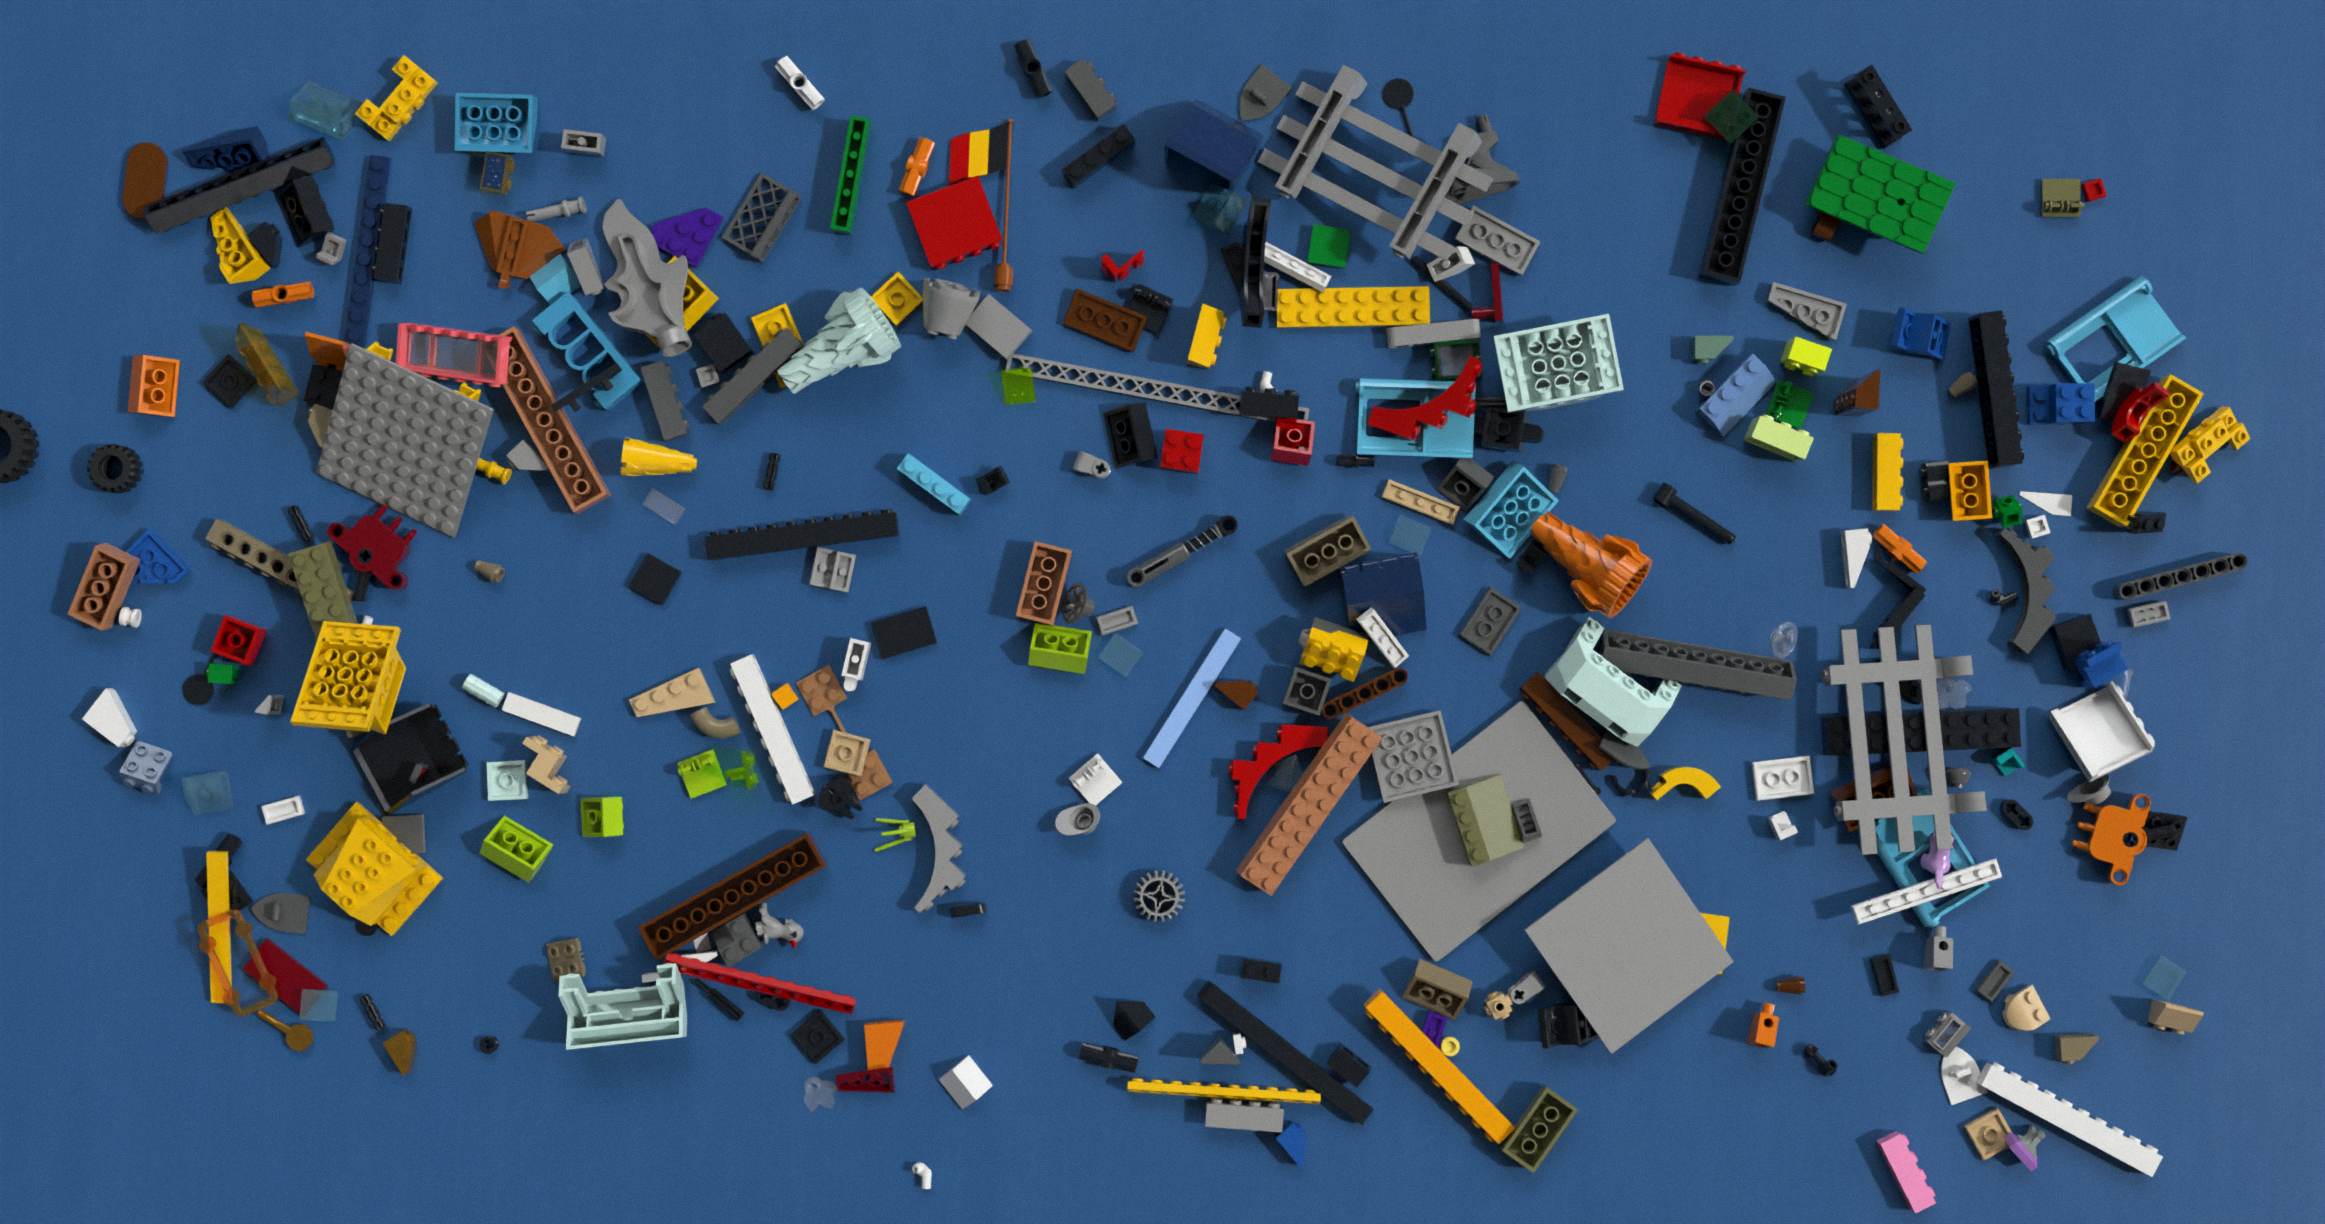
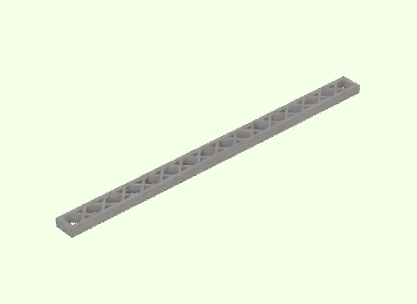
M1012 354L1007 360L1006 373L1270 422H1276L1277 417L1240 414L1235 404L1240 402L1241 396L1018 354ZM1012 358L1019 359L1024 366L1018 370L1010 369ZM1035 362L1039 363L1042 370L1032 373L1029 366ZM1053 366H1057L1061 371L1055 377L1051 376L1047 371ZM1073 369L1080 376L1075 380H1070L1066 373ZM1090 373H1095L1099 380L1090 384L1085 377ZM1109 376L1114 377L1117 381V384L1113 387H1107L1104 382ZM1127 380H1132L1136 385L1131 391L1126 390L1122 385ZM1149 383L1154 387L1155 391L1145 394L1141 387ZM1170 387L1174 394L1166 398L1161 394L1160 390ZM1184 390L1189 391L1192 395V398L1188 401H1183L1179 396ZM1202 394H1207L1212 401L1204 405L1201 404L1198 397ZM1225 397L1230 405L1220 408L1216 401ZM1298 407V411L1305 412L1304 420L1308 421L1310 409Z

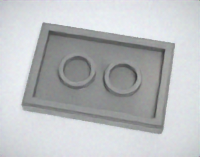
M990 294L974 310L966 323L972 331L1007 360L1032 332L1028 326Z

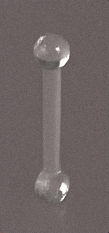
M2133 669L2125 671L2127 675L2123 694L2125 700H2127L2130 678L2134 674Z

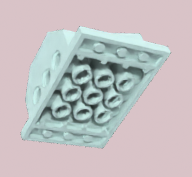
M1609 314L1493 337L1508 413L1525 409L1526 411L1561 407L1602 397L1604 394L1624 390Z

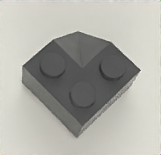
M746 913L712 932L718 951L728 967L765 946L761 938H758L757 931Z

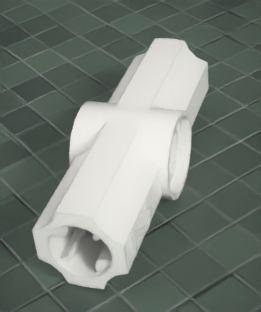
M788 56L777 62L775 68L812 110L822 105L825 101L823 96ZM803 79L805 81L803 86H795L797 80Z

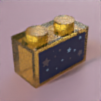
M486 152L480 189L483 192L507 196L512 186L510 175L515 168V162L510 155Z

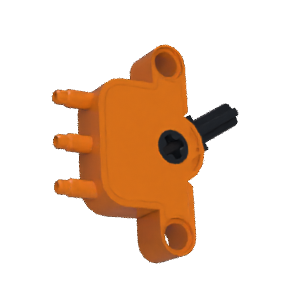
M2144 794L2133 795L2129 800L2127 809L2114 805L2099 807L2086 803L2083 804V809L2095 813L2096 816L2093 825L2085 822H2078L2077 824L2078 828L2091 832L2088 843L2073 840L2072 846L2087 851L2094 859L2110 863L2107 878L2113 885H2123L2128 881L2134 862L2133 855L2141 853L2146 845L2152 844L2151 841L2176 835L2174 825L2153 829L2143 827L2151 804L2149 797ZM2139 797L2144 800L2142 808H2138L2135 804L2136 799ZM2128 836L2133 837V840L2130 841V844L2128 842H2125V839L2128 838ZM2116 871L2122 874V879L2119 882H2116L2113 878V874Z

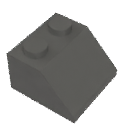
M1460 458L1436 489L1467 512L1486 490L1494 476L1472 459Z

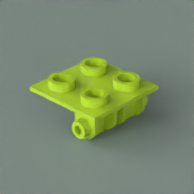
M713 749L677 763L679 767L678 772L683 777L691 799L727 785Z

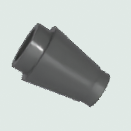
M1552 463V467H1549V491L1559 493L1568 474L1566 466Z

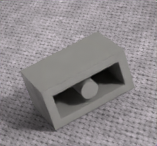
M563 129L561 148L566 153L604 157L605 136L600 133Z

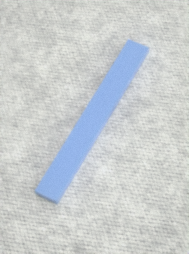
M1224 629L1143 758L1160 768L1240 642V637Z

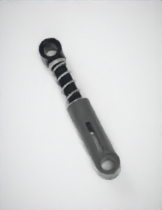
M1231 515L1223 516L1212 526L1213 528L1209 527L1206 532H1201L1199 536H1194L1192 540H1186L1185 544L1179 542L1131 569L1127 574L1128 583L1133 587H1141L1188 560L1190 553L1198 552L1199 548L1205 547L1210 542L1213 543V540L1233 534L1238 527L1237 520ZM1226 520L1232 521L1233 529L1225 530L1222 526L1223 522ZM1161 562V566L1145 574L1144 571ZM1135 572L1142 575V580L1139 583H1134L1131 580V576Z

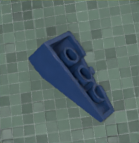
M258 126L240 129L183 149L182 151L191 167L213 170L215 168H225L231 172L234 169L238 170L268 158L267 143Z

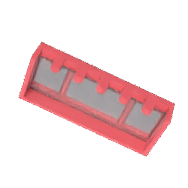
M398 323L396 364L413 372H418L424 377L437 375V379L448 380L449 377H452L456 382L471 380V384L483 385V382L489 383L488 386L500 387L501 384L508 383L509 344L512 337L416 323Z

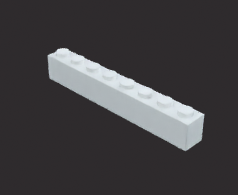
M751 654L731 663L730 673L733 679L737 678L739 686L737 688L742 697L745 696L747 701L745 706L748 713L753 714L755 719L753 725L756 731H760L763 737L760 739L764 749H768L771 755L768 758L772 767L775 766L778 771L776 777L780 785L783 784L786 789L784 791L786 800L788 802L791 801L793 805L816 795L755 655Z

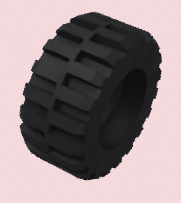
M0 409V428L5 429L11 439L10 453L0 463V483H9L10 481L19 480L20 475L25 476L29 473L27 469L34 467V457L38 458L39 452H36V447L40 446L39 441L35 440V437L38 436L36 430L30 429L32 424L29 421H26L19 414Z

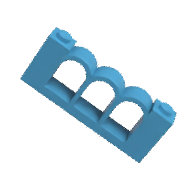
M567 291L532 320L535 323L534 329L539 335L544 334L549 338L553 346L565 351V359L568 365L582 372L584 384L590 380L592 370L610 355L620 366L622 371L610 380L614 386L612 389L606 391L604 386L591 389L595 391L593 393L596 398L594 402L600 409L604 408L609 411L644 382L570 292ZM577 314L588 329L570 344L559 345L556 340L557 331ZM594 335L605 350L588 364L577 366L573 361L574 351Z

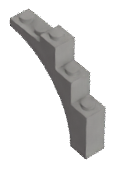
M927 784L912 798L929 822L935 845V865L930 884L924 896L914 907L919 913L922 910L927 912L934 904L932 900L936 896L940 898L947 891L946 885L953 890L955 887L959 889L966 882L963 879L966 874L950 860L951 858L955 860L962 853L960 848L963 845L947 830L948 827L952 830L959 822L957 818L960 815Z

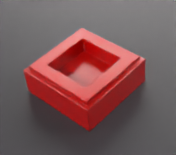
M2101 178L2081 184L2086 203L2107 196Z

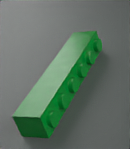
M850 115L830 227L835 233L852 235L872 125L869 118Z

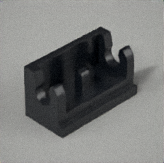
M1342 1043L1338 1045L1327 1061V1065L1356 1088L1370 1073L1371 1069L1369 1064Z

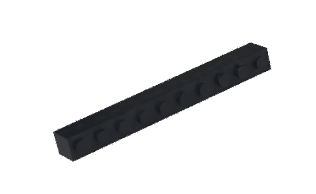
M321 137L144 206V216L156 234L167 232L175 226L185 225L196 218H203L214 211H221L232 204H239L250 197H257L268 190H275L279 186L291 182L293 179H299L304 176L308 177L322 169H329L335 165L334 154L325 138Z
M892 509L881 510V514L873 515V512H864L860 517H854V514L843 515V519L835 520V517H826L822 522L810 519L805 520V524L797 525V522H788L784 527L772 524L767 525V529L759 530V527H749L746 532H740V529L728 530L729 534L721 535V532L709 533L710 536L705 537L707 560L711 561L900 536L897 513L892 512Z

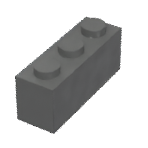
M1082 58L1066 69L1064 73L1097 121H1099L1117 108L1115 103L1117 99L1112 92L1108 93L1104 88L1106 84L1100 76L1096 77L1093 72L1095 68L1091 62H1086Z

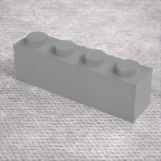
M1211 1098V1101H1206L1205 1127L1282 1132L1284 1108L1280 1106V1103L1276 1102L1261 1105L1259 1101H1249V1104L1241 1103V1100L1231 1099L1230 1102H1222L1220 1098Z

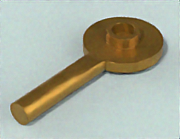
M262 1009L258 1012L257 1016L286 1033V1042L291 1049L303 1051L312 1045L314 1035L311 1028L307 1025L296 1024L289 1027Z

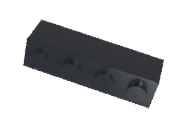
M1124 124L1063 168L1064 176L1075 189L1133 146L1135 138Z
M384 202V207L381 208L380 218L382 223L377 232L379 244L375 247V256L377 258L376 264L372 267V275L378 281L402 284L412 208L407 205Z

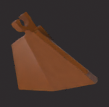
M492 210L474 223L490 268L502 273L498 287L503 289H509L511 276L529 279L531 275L566 251V248L550 227L495 210Z

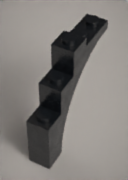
M1251 197L1247 222L1244 225L1242 235L1244 252L1241 262L1242 284L1239 294L1243 327L1261 328L1263 322L1264 255L1271 198Z

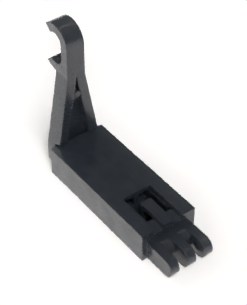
M1882 548L1875 551L1874 560L1909 589L1878 627H1894L1895 634L1926 596L1924 592L1927 589L1895 566V559H1889V562L1885 563L1879 557V554L1883 552ZM1876 629L1874 634L1877 637L1871 644L1872 649H1879L1878 631Z

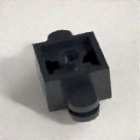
M1487 407L1485 418L1474 417V436H1481V445L1488 449L1523 453L1524 442L1540 443L1543 440L1544 431L1539 425L1528 424L1529 415L1525 411L1508 413L1507 409Z

